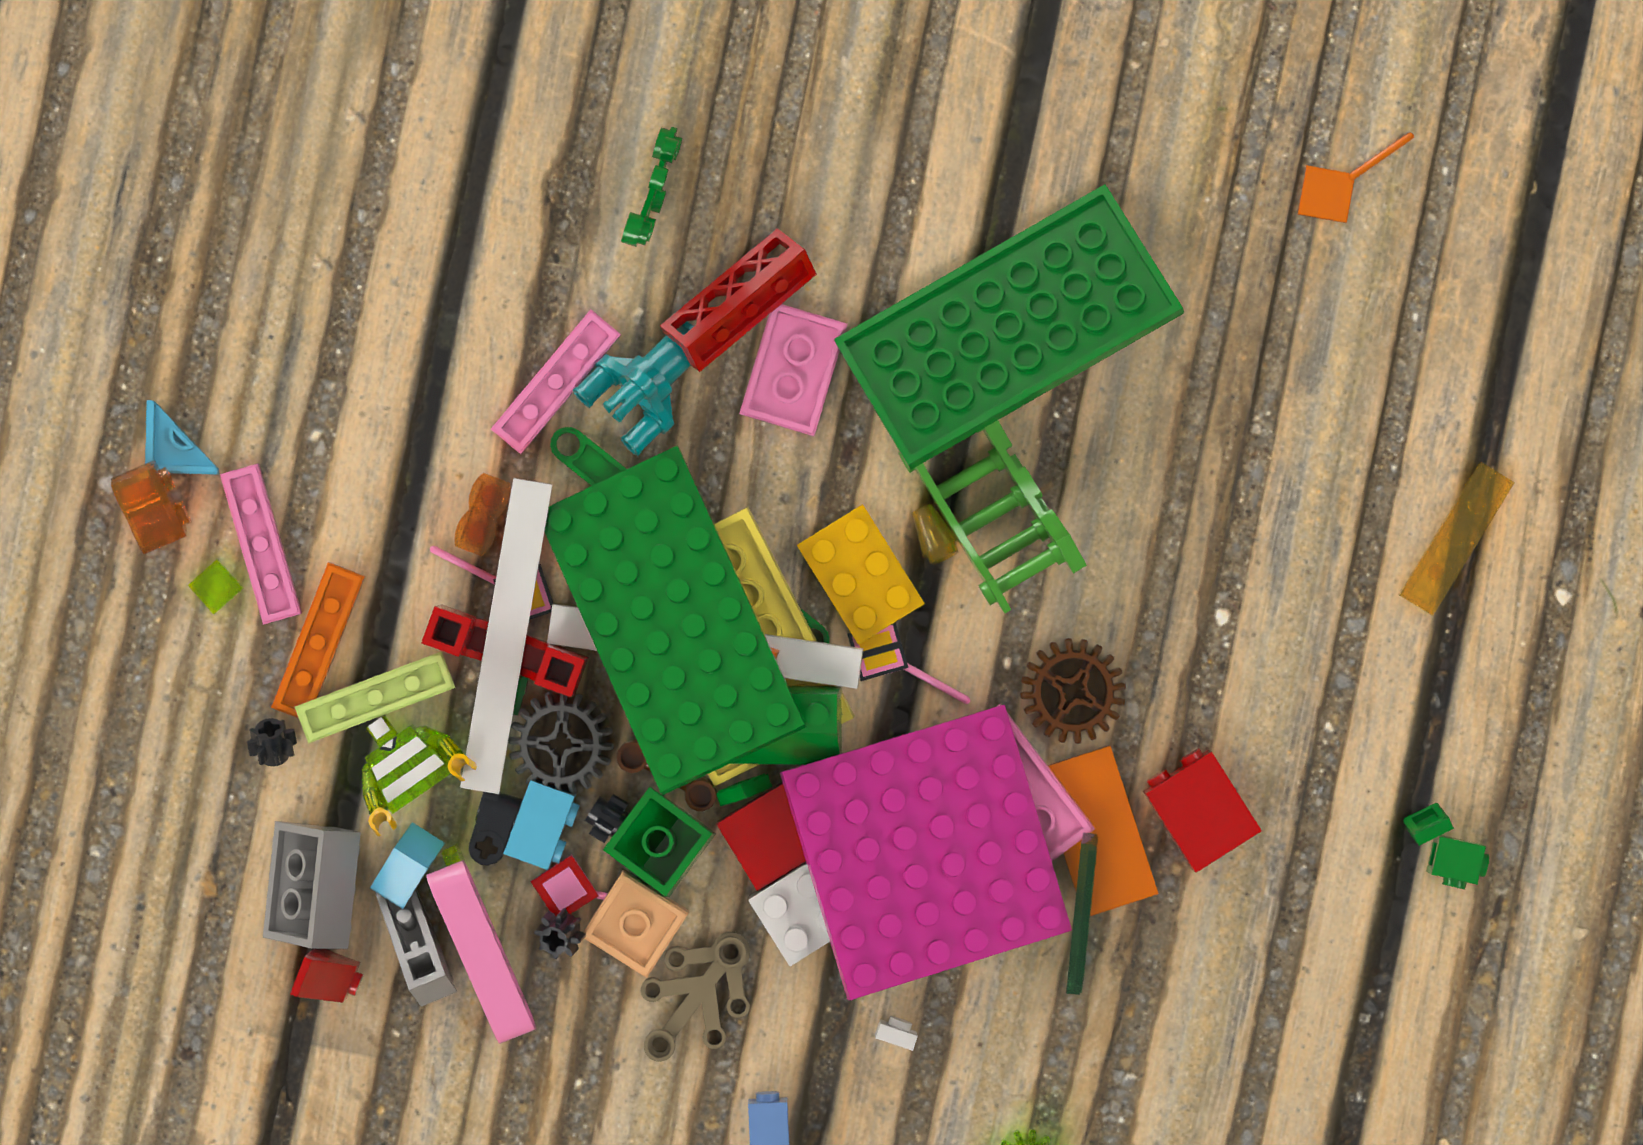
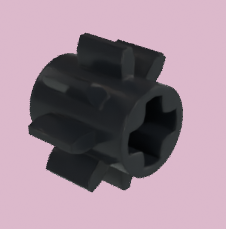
M268 718L260 721L255 728H250L251 739L247 741L249 755L258 756L259 765L279 766L285 763L289 757L295 755L293 745L297 744L295 730H286L285 720L280 721Z
M615 794L611 796L609 801L599 796L585 819L587 823L593 826L589 834L603 843L606 842L609 836L613 837L629 815L625 811L629 803Z
M563 908L557 916L548 911L541 918L543 924H540L534 931V934L540 936L541 945L539 949L553 954L554 959H557L564 951L572 957L579 949L577 944L581 943L586 937V934L580 931L581 918H576L569 914L566 908Z

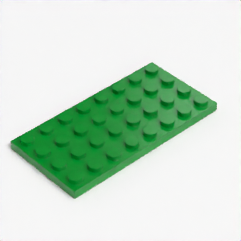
M1104 184L838 336L834 341L909 469L912 470L1184 314V309L1108 187Z
M678 446L670 448L549 506L544 531L662 795L807 727Z

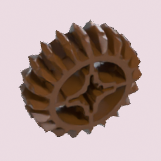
M1066 638L1064 641L1065 651L1061 652L1057 643L1051 642L1049 646L1053 653L1052 656L1048 658L1045 652L1038 650L1036 655L1043 661L1040 667L1032 662H1028L1026 665L1029 670L1036 672L1034 679L1027 676H1022L1021 678L1022 683L1032 685V691L1021 692L1020 698H1033L1034 704L1026 706L1023 710L1025 714H1032L1038 711L1039 716L1032 721V725L1037 728L1046 721L1048 723L1044 730L1046 737H1050L1055 728L1060 730L1058 741L1061 743H1065L1068 732H1073L1074 743L1080 744L1082 740L1081 731L1086 730L1090 740H1094L1097 738L1093 729L1095 725L1098 724L1104 732L1110 729L1109 725L1103 721L1106 715L1114 720H1118L1120 717L1117 712L1110 708L1112 703L1117 705L1125 704V699L1114 697V691L1125 690L1126 684L1122 682L1113 683L1112 678L1122 674V669L1119 667L1110 671L1107 669V666L1113 662L1114 657L1109 654L1100 661L1098 656L1102 651V646L1098 644L1093 647L1090 654L1087 653L1088 641L1086 639H1081L1078 650H1073L1072 639ZM1078 658L1084 660L1080 668L1069 677H1061L1049 670L1053 665L1065 659ZM1094 666L1098 669L1104 681L1105 694L1103 702L1090 694L1087 689V682ZM1080 679L1079 682L1082 684V687L1078 689L1083 690V695L1090 698V701L1087 702L1077 697L1067 701L1064 698V695L1067 693L1063 692V687L1055 681L1059 680L1064 684L1073 685L1076 680ZM1043 680L1054 686L1059 693V699L1052 715L1047 712L1042 702L1041 685ZM1076 705H1085L1096 711L1092 717L1082 722H1062L1065 715Z

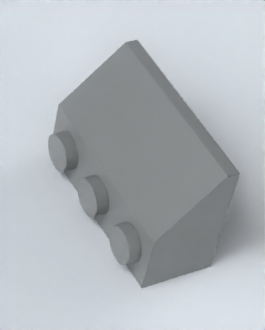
M275 821L263 938L311 949H348L361 832L337 827Z

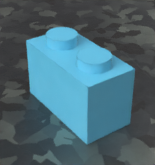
M536 779L529 782L503 854L548 870L551 862L557 864L560 862L567 843L560 840L565 825L573 826L580 805L573 803L576 794L572 795L564 789L562 791L554 789L555 786L550 784L545 786L541 784L542 781Z

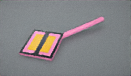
M896 622L859 645L851 633L847 634L851 647L864 648L860 670L861 681L905 670L964 704L970 703L968 696L907 663Z

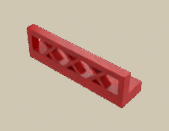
M777 228L662 323L660 327L666 336L682 348L690 365L701 372L815 277L817 273L806 250ZM779 244L787 249L780 256L767 259V254ZM756 271L755 276L750 281L737 283L738 278L744 273ZM726 296V300L721 305L708 308L709 302L715 297ZM697 320L696 325L685 335L677 330L686 321Z

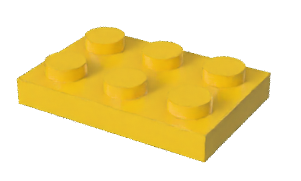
M863 504L797 545L858 645L925 604Z

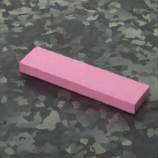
M590 309L493 425L491 430L518 453L522 454L571 396L573 389L581 384L596 366L595 364L607 353L621 334Z
M254 464L220 474L263 625L302 614L260 465Z

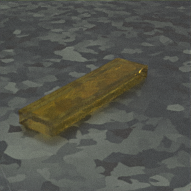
M1479 462L1398 595L1433 616L1515 482L1486 464Z

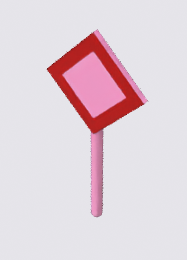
M572 854L530 881L548 909L555 916L563 908H566L567 912L572 914L595 898L604 900L608 894L595 890Z

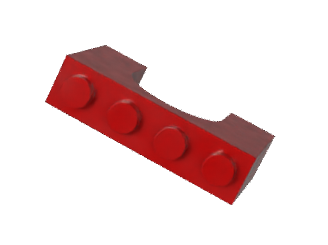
M443 604L434 606L421 644L457 657L466 656L482 661L489 621ZM527 635L520 675L533 680L535 685L572 697L577 692L589 657Z

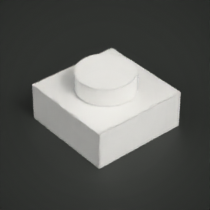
M890 1016L888 1022L880 1019L875 1032L876 1039L912 1051L918 1035L916 1031L911 1030L912 1023Z

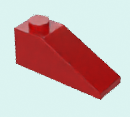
M313 949L304 957L290 994L301 998L343 1003L347 999L348 994L355 996L363 978V974L357 972L361 962L327 949Z

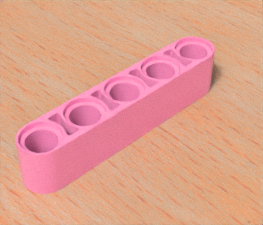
M462 860L427 874V881L498 1043L501 1044L535 1030L536 1025L532 1013L465 861Z

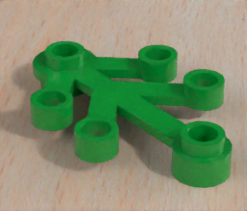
M661 127L652 157L659 159L660 162L653 169L648 186L650 189L641 214L630 212L621 239L622 243L637 247L638 244L645 246L646 242H649L656 219L649 217L650 212L660 213L666 195V191L663 188L669 171L666 165L667 162L672 163L673 160L676 161L683 138L676 136L678 128L671 127L668 130Z

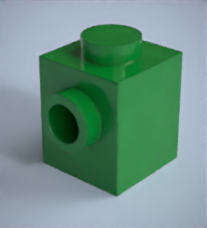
M1440 835L1433 839L1426 872L1431 875L1444 877L1443 885L1465 889L1467 883L1478 885L1479 876L1485 877L1489 865V854H1485L1486 846Z

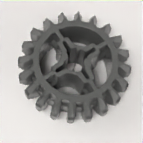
M552 692L545 693L546 706L542 707L540 701L537 698H533L530 701L531 706L535 710L533 714L525 708L520 709V716L527 721L525 725L520 722H512L511 728L521 732V737H509L508 743L520 745V750L510 753L509 756L511 760L521 757L524 760V763L515 769L517 774L523 773L526 769L533 773L527 778V785H529L530 780L535 781L538 777L543 780L541 784L548 786L549 783L555 784L554 789L559 791L563 790V784H568L570 794L575 795L578 792L576 781L580 780L582 785L589 789L592 786L590 779L587 777L589 773L601 779L604 774L596 767L597 762L603 765L611 763V759L601 755V751L614 749V743L602 742V736L612 734L613 730L612 727L600 730L598 723L603 722L607 716L605 713L599 714L596 718L591 716L590 713L597 705L594 701H591L583 709L580 707L583 700L582 694L578 693L574 698L573 704L567 703L568 696L560 694V702L555 703ZM557 711L555 728L551 734L530 736L534 724L540 717ZM569 712L579 716L588 725L593 739L580 738L572 734L569 727ZM561 723H563V733L568 735L566 739L570 738L572 743H579L581 745L567 747L561 756L560 764V754L555 752L556 748L552 749L551 744L541 743V741L549 742L556 739L561 731ZM530 748L543 749L551 754L554 767L553 774L543 770L534 761ZM593 751L589 762L584 768L576 773L565 775L567 759L571 753Z

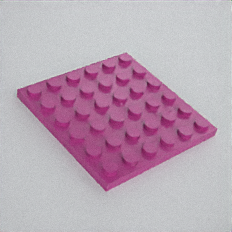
M1005 705L780 772L847 1000L863 997L1072 931Z

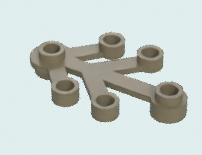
M726 932L718 936L713 946L684 950L682 947L675 946L668 949L664 961L666 966L673 971L682 970L686 964L713 963L701 976L663 981L650 977L643 982L641 995L649 1002H656L664 996L689 993L662 1029H655L646 1036L644 1051L651 1060L662 1062L673 1055L675 1050L674 1038L701 1003L705 1022L704 1044L710 1049H719L725 1044L726 1032L720 1023L715 986L725 972L730 993L726 1006L728 1013L734 1018H742L748 1014L750 1002L744 995L741 968L747 964L750 958V946L745 937L739 933ZM729 944L735 945L739 951L738 955L735 958H727L723 953L725 946ZM672 952H680L683 955L684 961L681 965L674 966L670 963L669 955ZM647 984H658L660 993L654 997L647 995L645 991ZM733 1000H743L746 1004L745 1010L741 1013L734 1012L731 1009ZM711 1030H718L721 1033L722 1040L719 1043L712 1044L708 1041L707 1034ZM657 1037H662L667 1041L668 1046L663 1051H657L652 1045L653 1040Z

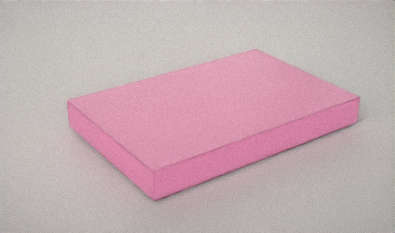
M783 304L777 307L768 316L739 414L814 436L840 352L834 339L846 332L848 324Z

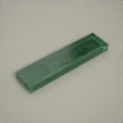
M1083 833L1081 841L1066 988L1067 994L1080 995L1084 983L1098 846L1097 834Z

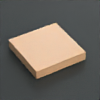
M623 869L583 932L586 934L584 939L647 978L689 914V910L672 899L665 897L656 889Z

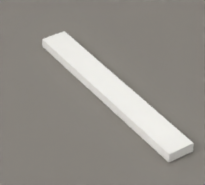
M513 478L466 756L477 764V769H472L468 764L464 765L462 777L465 778V781H461L460 788L495 794L500 792L553 484Z
M553 604L547 643L597 651L578 607ZM765 634L770 647L780 650L776 661L784 678L858 688L864 648Z

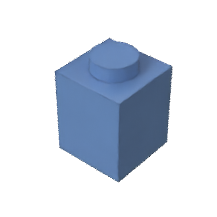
M777 1091L757 1092L756 1099H748L750 1145H789L787 1097L779 1098V1092Z

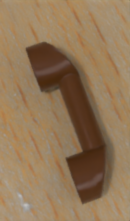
M636 739L629 740L621 745L617 752V763L622 770L628 773H637L644 768L651 772ZM701 777L679 787V789L685 792L687 805L695 811H706L716 801V787L708 778Z

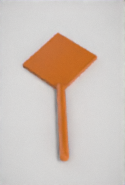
M1411 132L1407 133L1351 173L1306 165L1298 215L1347 223L1354 180L1414 138V134Z

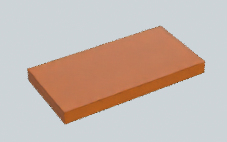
M1108 745L1048 765L1095 827L1092 832L1063 853L1084 918L1159 894L1111 746Z

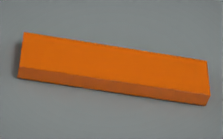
M327 563L271 708L298 718L295 706L319 697L366 576L336 564Z

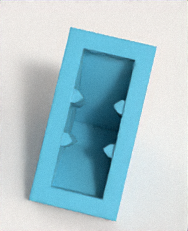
M412 822L392 850L370 889L403 909L445 845V842Z

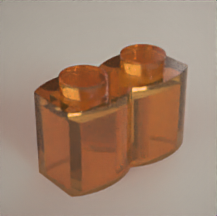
M153 460L111 478L113 493L143 554L187 536L186 525L191 523V519L182 501L176 503L170 493V490L175 489V486L166 467L160 469L156 461Z
M483 473L477 478L470 491L469 510L462 516L455 531V547L479 556H485L490 552L498 538L499 519L508 510L512 489L511 482L487 473Z

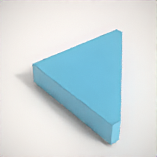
M147 400L145 473L219 475V468L155 401Z

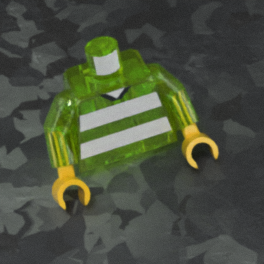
M386 715L382 716L366 727L379 748L365 757L367 763L362 768L363 797L370 814L368 820L370 827L379 837L381 836L379 826L384 821H388L391 828L395 830L397 823L388 812V809L394 814L450 774L460 781H465V778L461 776L462 767L468 764L472 769L476 770L477 764L464 755L449 735L426 725L416 728L413 724L398 734Z

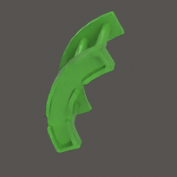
M997 420L982 429L993 449L988 451L989 456L937 486L923 463L910 470L900 452L898 454L909 473L914 470L917 471L956 539L983 580V583L978 586L989 605L997 602L1005 614L1011 610L1003 595L1006 591L1054 563L1061 565L1065 562L1073 574L1087 565L1069 532L1052 509L1049 510L1045 504L1041 491L1026 467L1022 466L1016 454L1009 456L1007 449L1012 447V443ZM996 469L999 472L1006 469L1015 486L1010 488L1011 493L958 523L944 499ZM1028 505L1036 518L1031 521L1032 526L979 556L967 536L1014 508L1020 506L1022 509ZM1041 539L1044 542L1050 539L1051 543L1047 545V550L996 580L988 569L1037 540Z

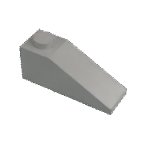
M417 888L403 909L375 892L406 984L419 1005L422 1007L456 993L457 990L446 958Z

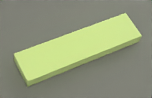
M441 651L295 706V710L308 743L454 689L455 685Z

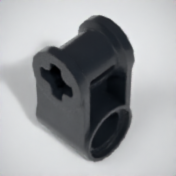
M483 792L475 818L476 823L469 842V853L475 862L488 866L502 859L523 799L501 792L499 794ZM489 836L493 838L492 845L498 847V851L496 854H489L487 859L481 857L482 850L477 848L478 841H486Z

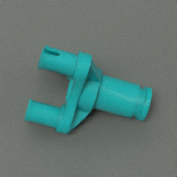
M686 321L677 330L685 335L694 326ZM665 336L644 357L638 355L633 359L605 354L595 364L597 368L579 386L573 389L575 396L585 406L590 408L612 385L621 386L616 393L603 403L608 413L619 403H622L612 415L618 422H621L637 404L642 407L644 417L620 438L626 448L637 456L660 433L665 434L674 426L670 398L672 393L671 385L691 366L682 348L668 336Z

